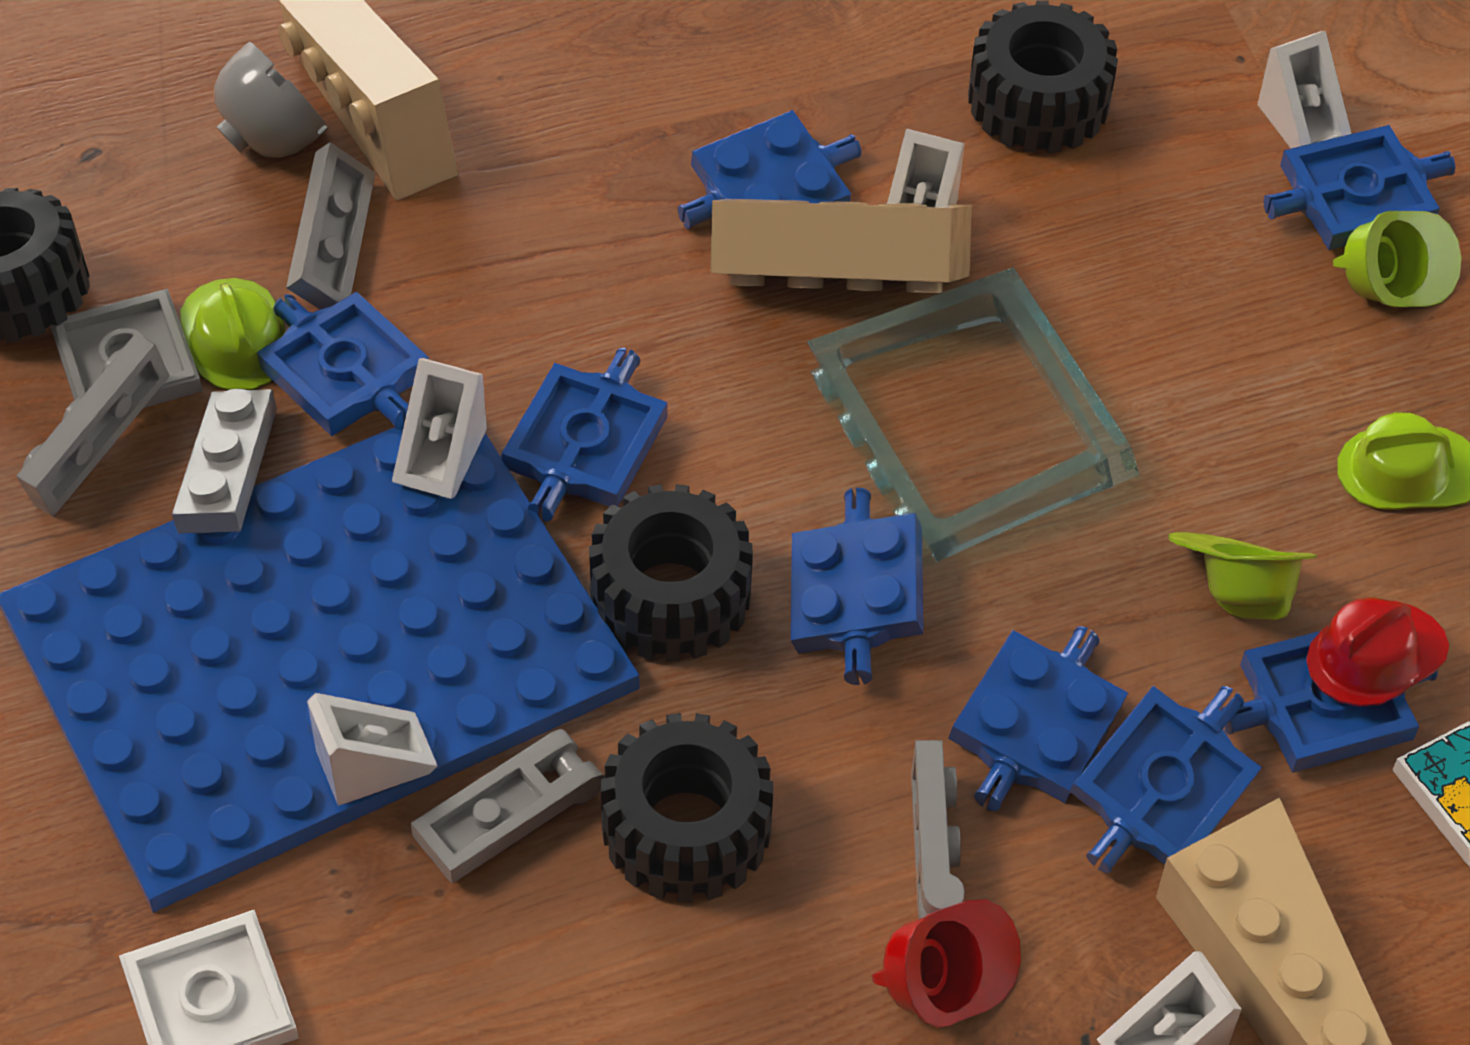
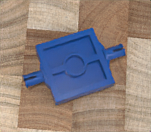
M791 110L693 150L691 166L704 184L706 195L684 205H679L677 208L679 218L682 223L684 222L685 228H692V226L712 218V200L720 199L809 201V203L850 202L851 193L834 167L852 159L860 158L862 155L860 143L858 140L855 141L856 137L853 134H850L841 140L823 146L812 138L796 113Z
M1390 125L1287 149L1283 152L1280 167L1293 189L1265 195L1263 201L1264 209L1271 220L1301 211L1312 221L1328 250L1344 247L1349 236L1358 226L1373 221L1380 213L1387 211H1427L1438 214L1440 208L1427 188V180L1454 175L1456 169L1453 156L1450 157L1451 153L1449 151L1420 159L1415 157L1401 145Z
M357 291L332 307L315 312H309L291 294L284 295L285 302L282 298H279L273 310L276 316L281 318L290 328L281 338L257 352L261 370L331 437L373 411H380L396 429L402 430L409 404L399 394L413 386L418 360L420 358L429 359V357Z
M619 348L607 371L603 374L580 372L554 362L502 451V461H504L509 471L537 480L542 484L532 502L529 503L528 510L536 512L539 518L542 514L543 521L547 522L553 519L554 513L565 494L578 495L609 507L611 505L618 507L665 423L668 402L640 393L628 384L635 369L641 362L640 357L633 350H630L627 355V348Z
M858 487L856 488V496L852 488L844 493L845 521L831 527L792 533L791 642L798 654L825 649L845 652L844 680L852 685H860L859 676L863 684H867L872 680L871 649L873 647H877L891 639L924 634L922 526L916 513L870 519L871 493L867 489Z
M1083 626L1076 627L1062 653L1049 650L1014 630L1008 636L953 724L948 737L951 741L977 754L988 768L991 769L980 788L974 794L976 802L982 807L993 788L997 787L990 798L987 809L998 811L1014 782L1020 785L1036 787L1063 803H1066L1073 783L1088 766L1128 695V692L1093 674L1085 667L1095 647L1100 643V639L1094 631L1090 632L1082 648L1079 649L1088 628Z
M1320 631L1244 651L1240 666L1252 688L1254 700L1244 702L1243 707L1236 712L1226 725L1225 732L1231 735L1238 731L1264 725L1276 738L1292 773L1414 740L1419 725L1405 699V692L1382 705L1366 707L1339 703L1321 692L1310 678L1306 662L1310 643ZM1438 670L1419 683L1436 680Z
M1155 686L1151 687L1073 783L1070 790L1074 796L1097 812L1109 827L1092 850L1086 854L1087 859L1093 866H1095L1107 849L1112 847L1098 870L1104 873H1110L1113 866L1130 845L1146 850L1165 865L1167 857L1209 836L1262 768L1234 747L1225 731H1223L1236 712L1244 705V700L1239 693H1236L1223 711H1220V708L1233 691L1228 686H1221L1219 692L1203 712L1199 713L1196 710L1180 706Z

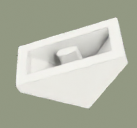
M1320 31L1270 49L1257 105L1290 148L1352 134L1326 31Z
M906 129L887 204L920 203L927 205V207H948L950 204H956L959 195L965 143Z
M425 358L418 360L392 477L393 483L450 499L456 496L487 430L483 374Z
M315 693L307 701L316 752L338 806L430 774L438 766L415 712Z
M1194 951L1098 1037L1097 1040L1100 1045H1229L1241 1008L1203 953Z

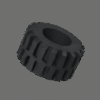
M1036 0V5L1028 6L1025 2L1013 4L1012 11L1001 9L993 14L992 22L985 21L979 29V36L975 37L968 103L972 104L971 113L975 121H983L982 129L989 136L999 135L1001 136L1000 143L1009 147L1015 144L1024 146L1023 151L1036 153V148L1047 149L1048 153L1061 152V146L1064 145L1071 149L1083 145L1084 137L1092 139L1099 132L1100 124H1105L1109 114L1118 58H1116L1117 47L1115 40L1108 39L1109 31L1103 24H1093L1094 16L1085 11L1080 13L1072 11L1073 6L1061 3L1060 6L1049 5V1Z
M5 188L0 192V340L6 339V342L10 343L20 341L21 337L29 335L36 337L46 333L45 329L50 327L51 324L59 326L68 319L66 315L68 312L78 310L83 303L81 296L88 294L90 287L88 277H90L69 209L67 206H62L60 200L53 195L43 196L42 191L34 189L22 192L18 188Z
M662 484L649 486L647 495L639 496L633 491L623 496V507L611 505L603 513V524L595 525L591 535L592 546H589L591 600L597 607L598 614L602 620L607 623L612 632H615V637L624 650L634 645L638 647L639 657L652 660L655 653L666 654V662H680V654L688 652L696 659L707 655V645L709 644L721 648L730 641V630L739 631L743 625L745 610H749L751 601L752 543L749 542V530L745 522L736 521V510L727 502L717 506L715 504V494L702 490L699 495L691 494L690 486L676 484L675 491H663ZM674 563L688 566L699 572V574L684 581L663 582L652 579L642 572L656 565Z
M681 713L666 715V724L657 726L653 719L639 725L638 738L627 733L618 742V755H609L604 766L605 778L601 779L602 835L604 846H609V859L616 869L625 867V880L636 888L644 882L648 883L649 895L663 900L668 891L678 893V902L693 903V893L704 892L707 900L722 896L723 884L728 883L733 889H736L746 882L747 869L753 871L758 869L763 861L764 848L769 847L771 837L773 781H770L771 768L766 756L757 757L758 744L749 735L737 739V726L725 720L719 727L711 725L710 715L696 713L695 721H682ZM695 793L710 798L722 809L715 815L701 821L678 822L660 815L652 807L658 801L673 794Z

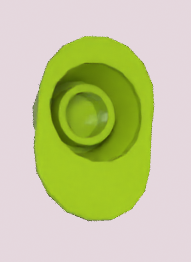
M1387 211L1378 214L1373 221L1358 226L1351 233L1345 246L1344 255L1333 259V266L1345 269L1351 288L1357 295L1363 298L1378 301L1390 307H1428L1442 303L1453 292L1460 277L1462 257L1459 241L1452 227L1438 214L1427 211Z
M239 278L218 279L200 286L186 298L180 310L181 327L196 369L201 377L213 386L225 390H255L273 381L261 370L257 352L281 338L286 333L282 319L277 317L273 310L276 302L267 289L254 281Z
M1394 412L1381 416L1369 425L1366 431L1358 433L1345 443L1337 459L1338 478L1345 491L1359 503L1376 509L1447 508L1463 505L1470 501V442L1463 436L1446 428L1435 427L1425 418L1412 413Z
M1174 532L1168 535L1171 542L1204 554L1211 594L1216 602L1228 613L1241 618L1279 620L1286 617L1290 611L1292 599L1296 594L1302 561L1317 558V554L1279 552L1250 543L1208 534Z

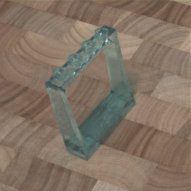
M1014 267L807 341L819 367L810 371L819 391L827 404L837 398L840 400L846 412L837 416V419L853 448L856 449L866 444L874 457L864 464L882 496L892 490L895 492L902 505L892 510L894 516L916 513L922 526V539L936 562L1054 509L1140 476L1131 445ZM988 322H1002L1010 328L1087 447V450L951 517L937 518L930 512L845 370L848 365L940 335Z

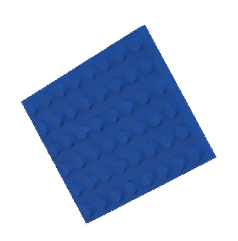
M394 427L254 486L240 532L178 534L174 520L0 593V610L153 913L640 689L639 673L607 623L598 614L597 607L537 513L528 510L529 500L504 461H502L501 456L486 433L479 444L456 496L452 499L392 482L403 429L399 430ZM315 693L415 712L438 766L428 775L338 806L316 752L307 701Z

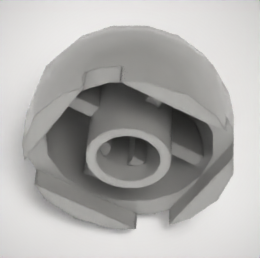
M250 41L230 58L221 69L214 86V102L224 120L216 127L239 153L249 146L267 158L281 159L295 155L311 145L328 128L325 126L324 120L289 79L285 80L277 70L272 68L274 63Z

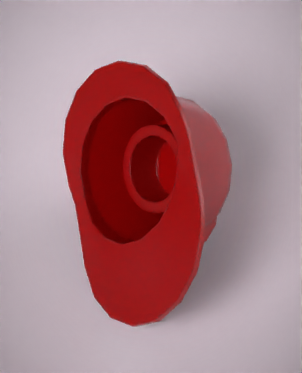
M1374 597L1362 598L1340 608L1331 619L1329 625L1322 629L1310 643L1306 662L1310 678L1324 694L1339 703L1358 707L1382 705L1398 697L1410 687L1435 673L1446 662L1450 645L1445 630L1431 615L1416 606Z
M987 899L966 900L932 912L924 918L905 923L896 930L885 947L883 969L872 974V981L876 985L887 987L889 995L899 1007L918 1015L921 1021L934 1028L951 1026L986 1012L1005 1000L1016 983L1021 964L1020 938L1013 920L1000 905Z

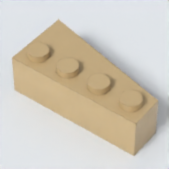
M364 0L279 1L285 23L279 25L278 29L287 53L291 57L297 56L310 79L319 88L396 201L458 176L439 79Z
M712 200L711 273L729 274V285L765 286V275L788 276L787 287L823 288L824 278H846V289L881 291L883 290V280L906 281V292L942 293L943 282H953L968 277L970 274L972 205L950 204L948 207H927V205L920 203L867 205V203L838 201L809 203V201Z
M1280 797L1167 857L1156 899L1194 950L1202 952L1240 1006L1241 1013L1265 1045H1392Z

